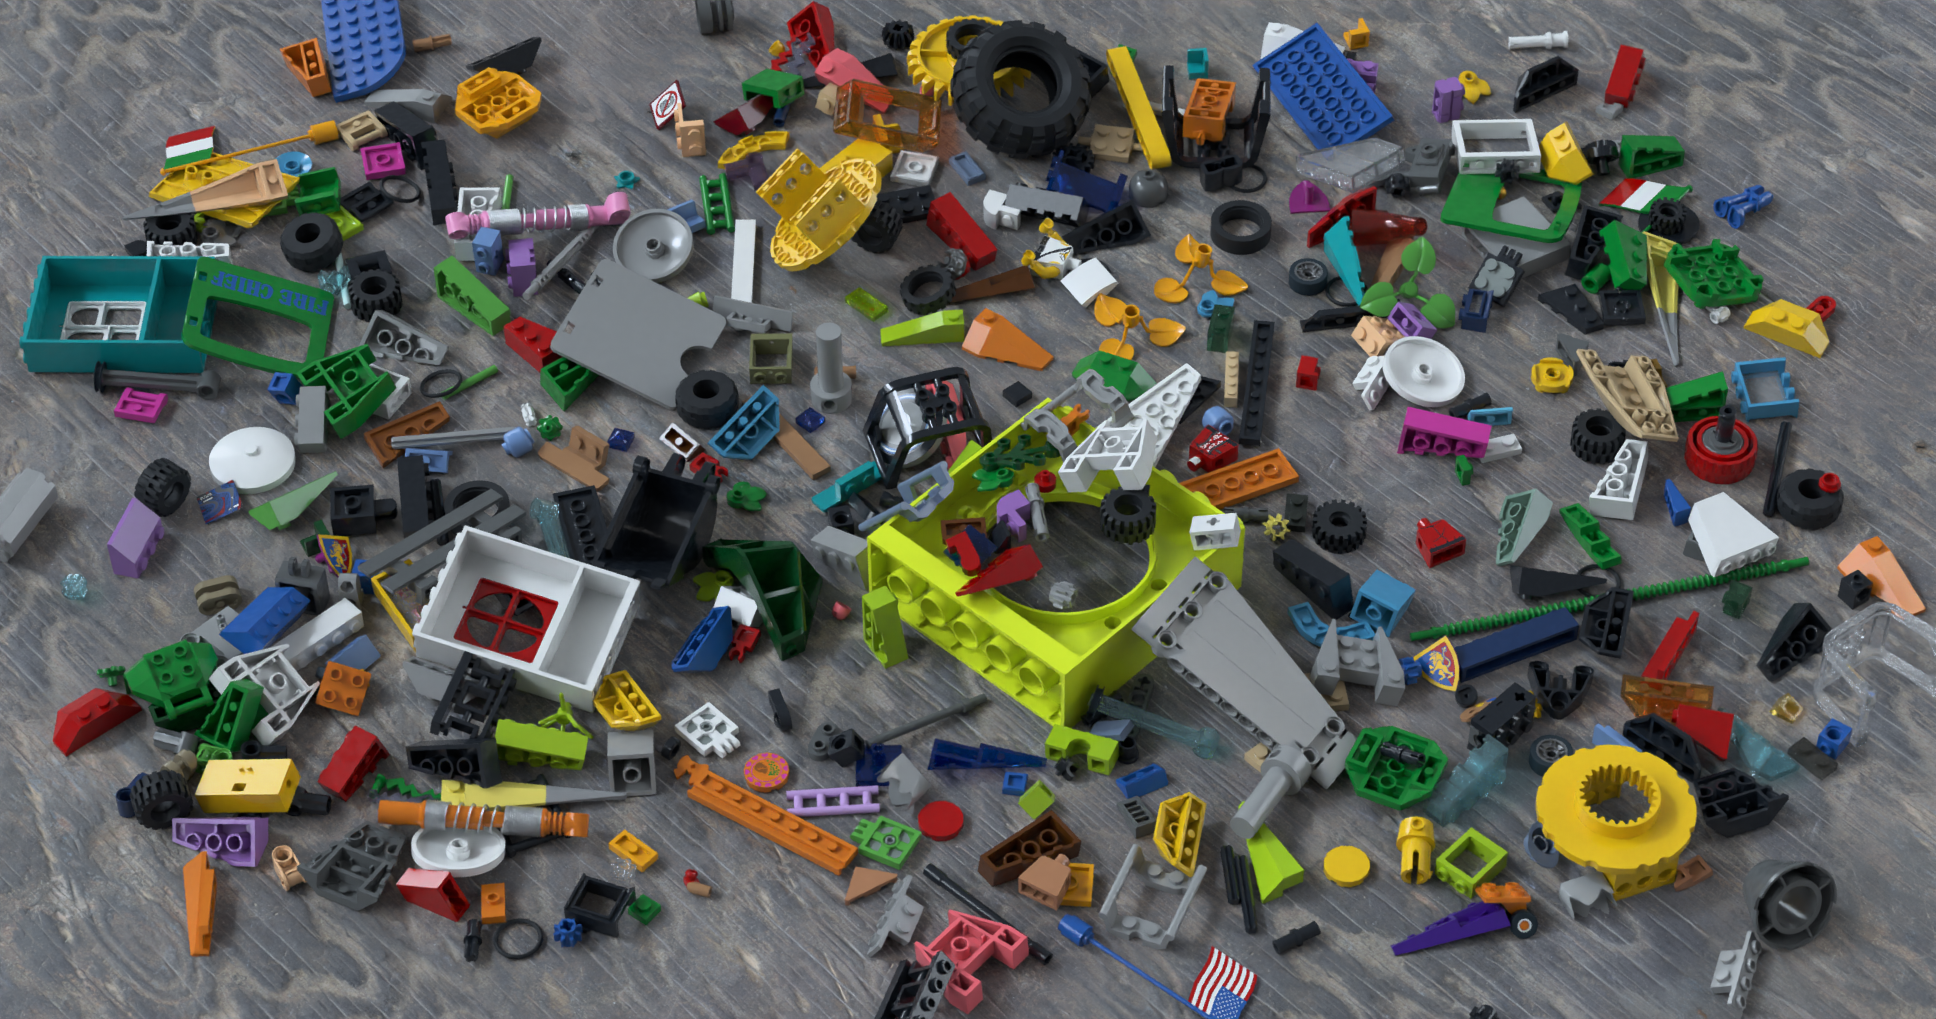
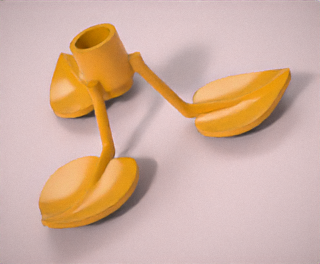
M1188 234L1178 243L1175 250V256L1180 262L1186 264L1192 262L1185 278L1180 284L1172 278L1159 279L1154 285V294L1160 300L1168 303L1184 301L1188 296V291L1183 287L1195 266L1205 268L1209 265L1210 274L1213 278L1211 286L1222 295L1230 296L1241 293L1248 289V285L1232 272L1219 270L1215 274L1213 269L1214 260L1210 259L1212 247L1208 244H1200L1191 234Z
M1099 293L1095 302V318L1101 325L1111 327L1116 322L1121 324L1122 321L1124 324L1121 342L1115 338L1104 340L1099 350L1129 360L1133 358L1134 348L1132 345L1126 344L1125 341L1128 329L1135 328L1139 322L1145 332L1150 333V341L1160 347L1171 346L1186 330V327L1182 324L1166 318H1155L1149 322L1147 327L1143 316H1139L1140 310L1136 305H1126L1123 301Z

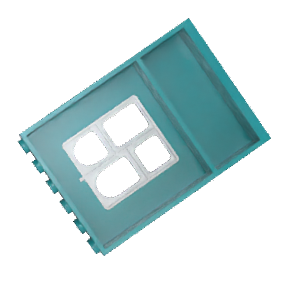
M42 256L41 264L37 266L38 277L34 279V293L30 294L31 305L27 307V322L23 323L24 334L20 336L19 340L20 348L24 351L23 362L27 364L28 371L94 372L96 363L100 361L102 364L105 361L107 370L146 373L204 372L207 354L189 348L184 344L181 334L197 260L200 257L215 259V256ZM199 275V280L206 281V276ZM206 300L200 333L208 338L211 337L218 300ZM111 309L142 310L138 325H105L107 312ZM79 310H99L95 325H76L71 321V318ZM190 319L189 325L196 326L197 321ZM76 333L104 334L103 340H67V338ZM115 333L137 334L136 340H112V336Z

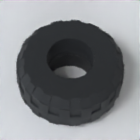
M305 213L292 219L286 225L280 237V246L287 262L292 267L302 271H317L326 268L340 255L343 246L342 234L336 222L328 215L319 213Z
M715 370L693 372L688 377H685L676 388L675 403L677 413L685 423L698 429L718 428L723 424L725 425L737 413L739 405L737 386L727 375Z
M1810 468L1797 470L1785 476L1780 483L1777 494L1778 511L1786 521H1789L1795 527L1797 526L1805 530L1825 528L1835 522L1841 513L1844 499L1842 487L1840 486V489L1834 493L1825 492L1819 487V479L1825 474L1824 471Z

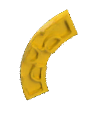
M769 131L764 132V135L745 137L722 154L718 161V168L737 171L747 158L756 153L767 150H785L790 138V132Z

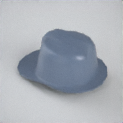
M1536 821L1531 825L1529 833L1524 839V849L1530 859L1540 866L1553 868L1558 863L1559 851L1554 848V842L1551 839H1547L1543 834V824Z

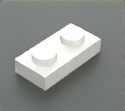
M1514 434L1489 439L1485 457L1479 459L1481 463L1519 455L1522 453V447Z

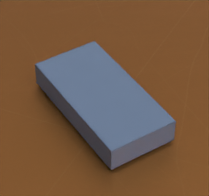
M966 151L949 157V164L968 186L986 180V174Z
M1131 720L1097 721L1089 733L1116 741H1124L1133 729L1134 724Z

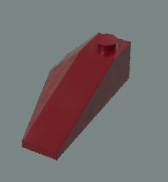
M761 94L713 122L716 126L735 135L743 132L747 135L756 130L754 126L762 122L774 105L773 97Z

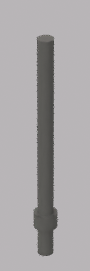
M983 693L971 699L968 697L959 700L958 704L867 739L865 744L867 748H872L957 713H966L973 710V707L987 702V697Z

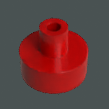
M1042 470L1035 475L1034 483L1039 485L1041 493H1049L1056 488V476L1048 470Z

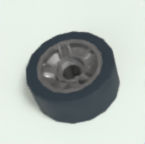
M1299 259L1290 266L1289 286L1300 295H1317L1323 292L1327 285L1328 270L1321 261L1316 259Z
M1558 735L1540 736L1533 741L1530 747V767L1536 774L1543 777L1557 760L1565 755L1572 756L1573 748L1566 739Z

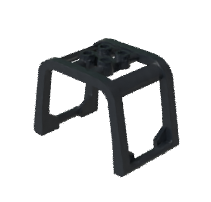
M1165 65L1162 73V118L1171 160L1175 164L1186 168H1200V164L1205 161L1219 160L1224 156L1230 155V132L1228 129H1244V157L1239 159L1243 164L1242 169L1252 166L1258 160L1271 116L1270 69L1259 68L1257 88L1250 114L1244 118H1226L1225 134L1222 141L1212 142L1205 139L1203 145H1201L1200 141V144L1197 146L1198 157L1184 156V115L1178 110L1174 65ZM1257 122V128L1254 136V124ZM1210 149H1217L1218 157H1209Z
M950 367L905 377L884 385L878 391L863 428L868 447L887 490L897 488L908 452L918 443L968 431L973 432L977 444L981 447L986 446L992 441L990 425L983 419L970 388L968 373L964 368ZM958 379L960 385L959 406L963 413V421H958L956 417L957 405L950 400L949 386L943 384L942 381ZM934 384L936 389L935 397L929 400V391L922 388V386ZM911 388L914 389L916 394L915 403L921 409L922 420L929 426L928 429L919 430L914 433L897 394L899 391ZM886 404L902 439L891 464L887 465V467L878 448L882 441L879 423ZM942 410L943 417L948 419L950 424L938 426L935 420L936 412Z

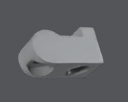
M340 573L338 578L339 600L341 601L344 598L352 599L356 602L353 605L361 611L364 591L360 586L359 574Z

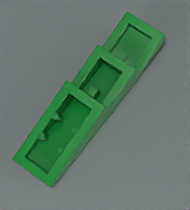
M1577 503L1559 509L1560 515L1576 540L1602 570L1622 564L1621 555L1611 547L1610 538L1600 530L1599 521L1585 508Z

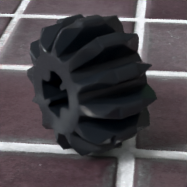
M901 19L886 23L882 30L884 45H888L889 49L895 48V50L899 48L904 50L905 47H910L912 41H914L913 26L908 24V21L901 22Z

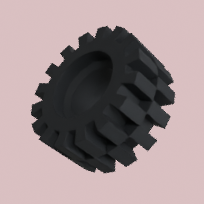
M1664 197L1663 200L1659 198L1657 202L1654 201L1651 204L1648 217L1649 225H1653L1652 228L1654 230L1658 228L1659 233L1665 231L1664 234H1668V231H1670L1671 234H1675V230L1679 232L1684 227L1687 209L1684 204L1680 205L1679 200L1674 202V198L1667 200V197Z

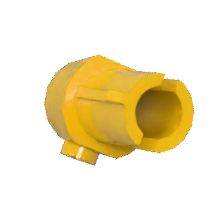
M1418 816L1405 818L1399 825L1396 841L1397 849L1401 852V879L1411 884V872L1413 865H1416L1417 884H1422L1430 879L1433 871H1430L1431 852L1436 847L1433 823L1426 818Z

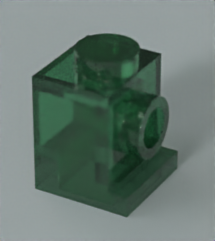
M1732 579L1729 591L1725 592L1722 603H1724L1723 613L1740 619L1750 602L1753 587Z

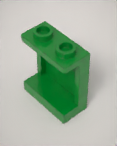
M765 69L742 82L744 100L749 101L759 94L772 96L774 108L779 109L805 94L803 76L771 69Z
M335 167L297 175L300 178V196L295 199V205L300 216L305 213L327 214L340 211L341 180Z

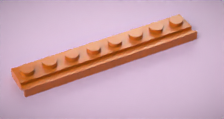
M706 770L693 784V788L687 791L688 797L838 876L858 854V848L709 770Z

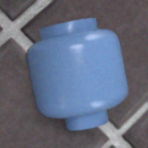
M1214 406L1204 413L1202 419L1204 428L1209 424L1225 436L1233 429V417L1222 407Z
M518 426L504 434L503 439L505 442L502 446L507 455L512 454L515 458H519L533 449L532 444L535 442L527 428L523 429Z

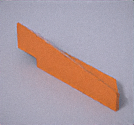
M202 851L183 867L191 956H210L217 893L215 870L210 869L207 851Z

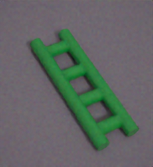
M721 173L719 174V179L707 180L705 175H701L699 182L707 233L713 235L716 228L727 227L729 233L734 232L735 225L727 175ZM721 187L720 193L709 194V188ZM723 200V206L711 207V201ZM725 214V219L713 221V215Z

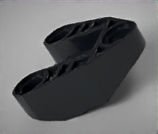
M1542 661L1529 662L1527 676L1531 689L1538 699L1537 703L1542 705V708L1550 717L1561 720L1582 705L1592 684L1594 669L1584 665L1574 667L1570 690L1567 689V678H1563V675L1554 677L1553 688H1549V665ZM1559 705L1562 706L1564 710L1557 711L1552 707Z

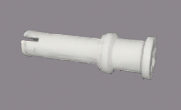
M1567 31L1552 34L1547 32L1545 35L1508 37L1509 49L1531 47L1551 49L1552 47L1561 46L1568 48Z

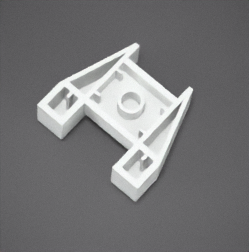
M1144 419L1140 427L1111 428L1106 420L1066 458L1058 474L1068 492H1087L1099 470H1113L1123 490H1142L1151 475L1157 437L1148 419Z
M288 644L235 656L219 666L209 678L221 695L231 681L249 679L264 687L260 704L269 715L263 718L252 730V733L262 745H272L285 735L320 685L319 681L309 687L284 657V652L289 648Z

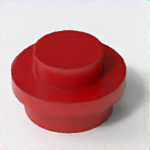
M1825 473L1819 479V487L1825 492L1834 493L1840 489V479L1834 473Z

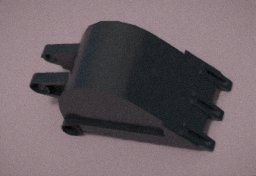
M673 453L663 471L651 469L650 459L638 455L633 463V476L591 565L620 573L633 579L638 578L652 582L651 588L658 590L669 587L683 579L684 574L693 570L703 558L702 546L709 544L712 537L717 514V493L721 484V478L715 476L716 464L706 461L700 471L696 472L693 479L681 477L686 463V457L681 454Z

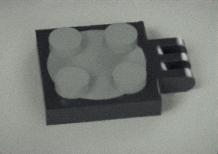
M1506 245L1502 247L1498 256L1488 252L1468 287L1483 291L1494 290L1493 302L1503 307L1506 306L1525 273L1523 269L1517 267L1523 254L1518 252L1514 257L1516 250L1510 249L1508 252L1509 247Z

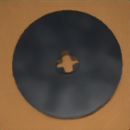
M1685 206L1687 209L1686 220L1683 229L1679 232L1675 230V234H1671L1670 231H1668V234H1664L1665 231L1659 233L1658 228L1655 230L1651 228L1648 233L1683 244L1692 240L1697 235L1700 225L1699 218L1695 212ZM1640 214L1638 219L1640 232L1649 225V214Z

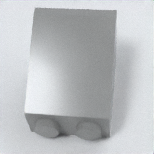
M653 729L608 732L607 759L610 792L626 793L627 796L657 794Z

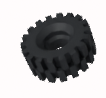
M1337 499L1332 500L1331 504L1328 501L1324 502L1323 507L1319 505L1317 511L1313 514L1312 538H1315L1317 545L1321 543L1320 548L1325 550L1327 547L1329 548L1328 552L1331 553L1334 550H1337L1338 554H1342L1343 550L1350 553L1352 548L1357 550L1359 544L1363 545L1366 538L1367 518L1365 511L1361 512L1362 508L1359 505L1354 507V502L1350 501L1347 504L1346 500L1342 499L1341 503H1338ZM1335 523H1342V524H1345V525H1347V526H1345V527H1337V526H1334L1333 524H1335Z

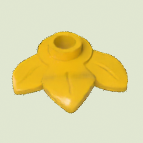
M1463 71L1460 73L1458 80L1464 85V97L1470 103L1475 104L1480 94L1486 96L1491 94L1488 83L1479 79L1474 72Z

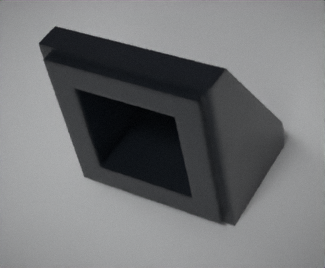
M1003 520L999 521L988 539L995 554L1011 549V534Z

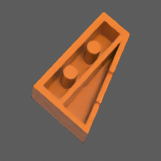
M317 38L280 49L286 66L312 97L332 92L324 55Z

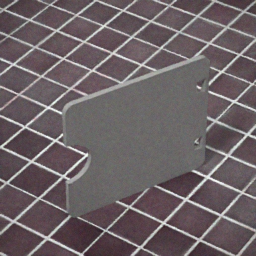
M603 259L597 265L551 341L550 347L553 352L667 409L675 410L676 388L685 377H688L682 369L680 363L681 356L691 349H705L711 352L725 328L726 319L722 315L609 259ZM596 278L602 281L599 288L592 285ZM568 324L574 327L571 334L564 332Z

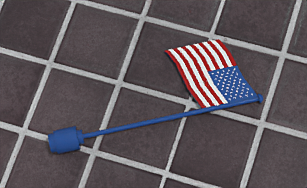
M1066 914L1058 925L1061 935L1079 947L1092 943L1205 1019H1239L1241 1012L1254 992L1257 975L1213 946H1211L1206 964L1193 984L1187 1001L1093 939V927L1077 916Z

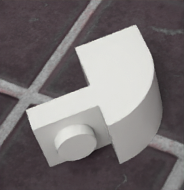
M989 190L983 201L985 223L995 230L998 225L1018 230L1021 225V210L1004 206L1007 194Z

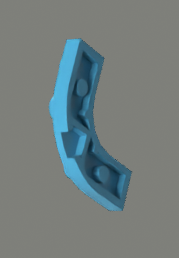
M1309 602L1288 607V615L1298 632L1307 641L1321 647L1329 626L1321 622ZM1367 620L1346 627H1336L1337 635L1372 641L1375 636Z

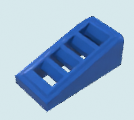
M1667 479L1664 497L1672 523L1676 527L1688 523L1691 507L1672 480Z

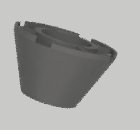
M1769 859L1756 864L1748 872L1743 883V896L1759 938L1773 949L1786 948L1787 950H1793L1814 940L1827 926L1832 917L1829 915L1833 903L1836 904L1837 889L1831 874L1818 864Z

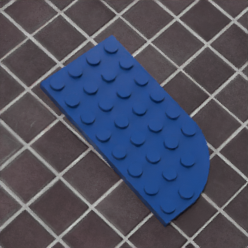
M321 0L335 102L338 103L368 94L384 85L396 74L406 56L399 0Z

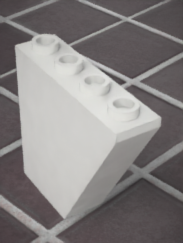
M1724 492L1694 503L1688 519L1710 574L1713 577L1726 574L1731 570L1741 568L1766 556H1771L1776 550L1779 537Z

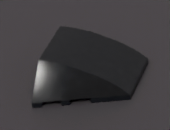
M1736 768L1693 780L1706 826L1727 838L1769 825L1789 800V795L1775 793L1772 791L1771 786H1762L1756 783L1755 778Z

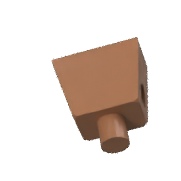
M1059 854L1055 860L1047 856H1041L1018 877V892L1057 911L1071 883V869L1067 867L1070 864L1069 858L1063 854Z

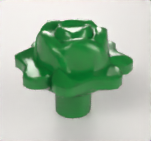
M547 415L546 418L539 420L540 425L537 426V430L541 433L543 439L547 438L549 441H552L555 437L561 436L559 430H562L563 426L560 424L558 417L553 418L551 415Z

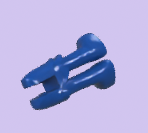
M1762 185L1748 187L1741 194L1715 200L1713 204L1714 212L1720 218L1727 216L1729 225L1737 229L1744 224L1746 213L1750 211L1756 213L1769 205L1773 200V194L1769 191L1764 192Z

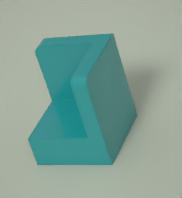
M1207 48L1188 49V78H1208L1209 58Z

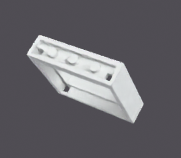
M1532 119L1453 120L1452 142L1455 144L1459 174L1495 173L1497 171L1496 164H1501L1504 158L1506 160L1514 159L1515 166H1520L1518 173H1540L1541 153ZM1527 138L1530 151L1466 153L1463 139ZM1464 163H1469V167H1463Z

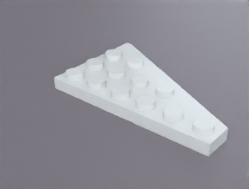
M1187 363L1128 404L1134 419L1123 427H1140L1143 420L1148 419L1157 437L1153 467H1156L1201 381V374ZM1112 416L1107 419L1109 425L1113 424Z

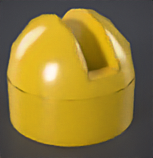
M776 40L768 52L775 57H779L778 54L785 52L786 49L783 43Z

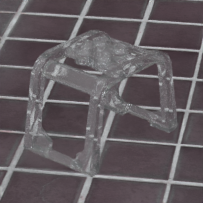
M1877 602L1868 606L1831 630L1824 638L1822 646L1823 656L1818 678L1815 680L1813 687V698L1830 719L1834 718L1852 728L1850 742L1855 747H1861L1867 742L1870 730L1867 726L1870 710L1875 708L1878 692L1854 670L1855 667L1869 659L1880 660L1910 679L1933 697H1936V676L1925 674L1884 649L1892 617L1927 639L1934 656H1936V628L1893 603ZM1874 618L1868 645L1862 649V639L1866 633L1863 629L1864 624ZM1829 661L1832 664V667L1830 670L1826 672ZM1841 676L1863 700L1859 719L1856 723H1852L1823 691L1826 686Z

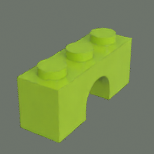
M1054 724L1045 742L1046 759L1058 761L1061 757L1066 758L1067 756L1072 757L1075 754H1086L1088 770L1110 776L1119 757V742L1111 738Z

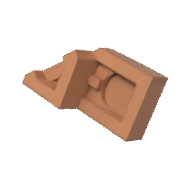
M1698 854L1686 863L1678 864L1674 889L1677 892L1692 887L1713 876V870Z

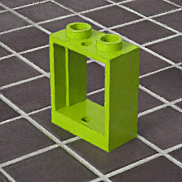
M1471 827L1436 859L1434 874L1440 880L1453 886L1459 893L1472 899L1477 894L1475 892L1476 886L1489 883L1506 867L1508 852ZM1466 849L1488 863L1473 878L1451 864Z

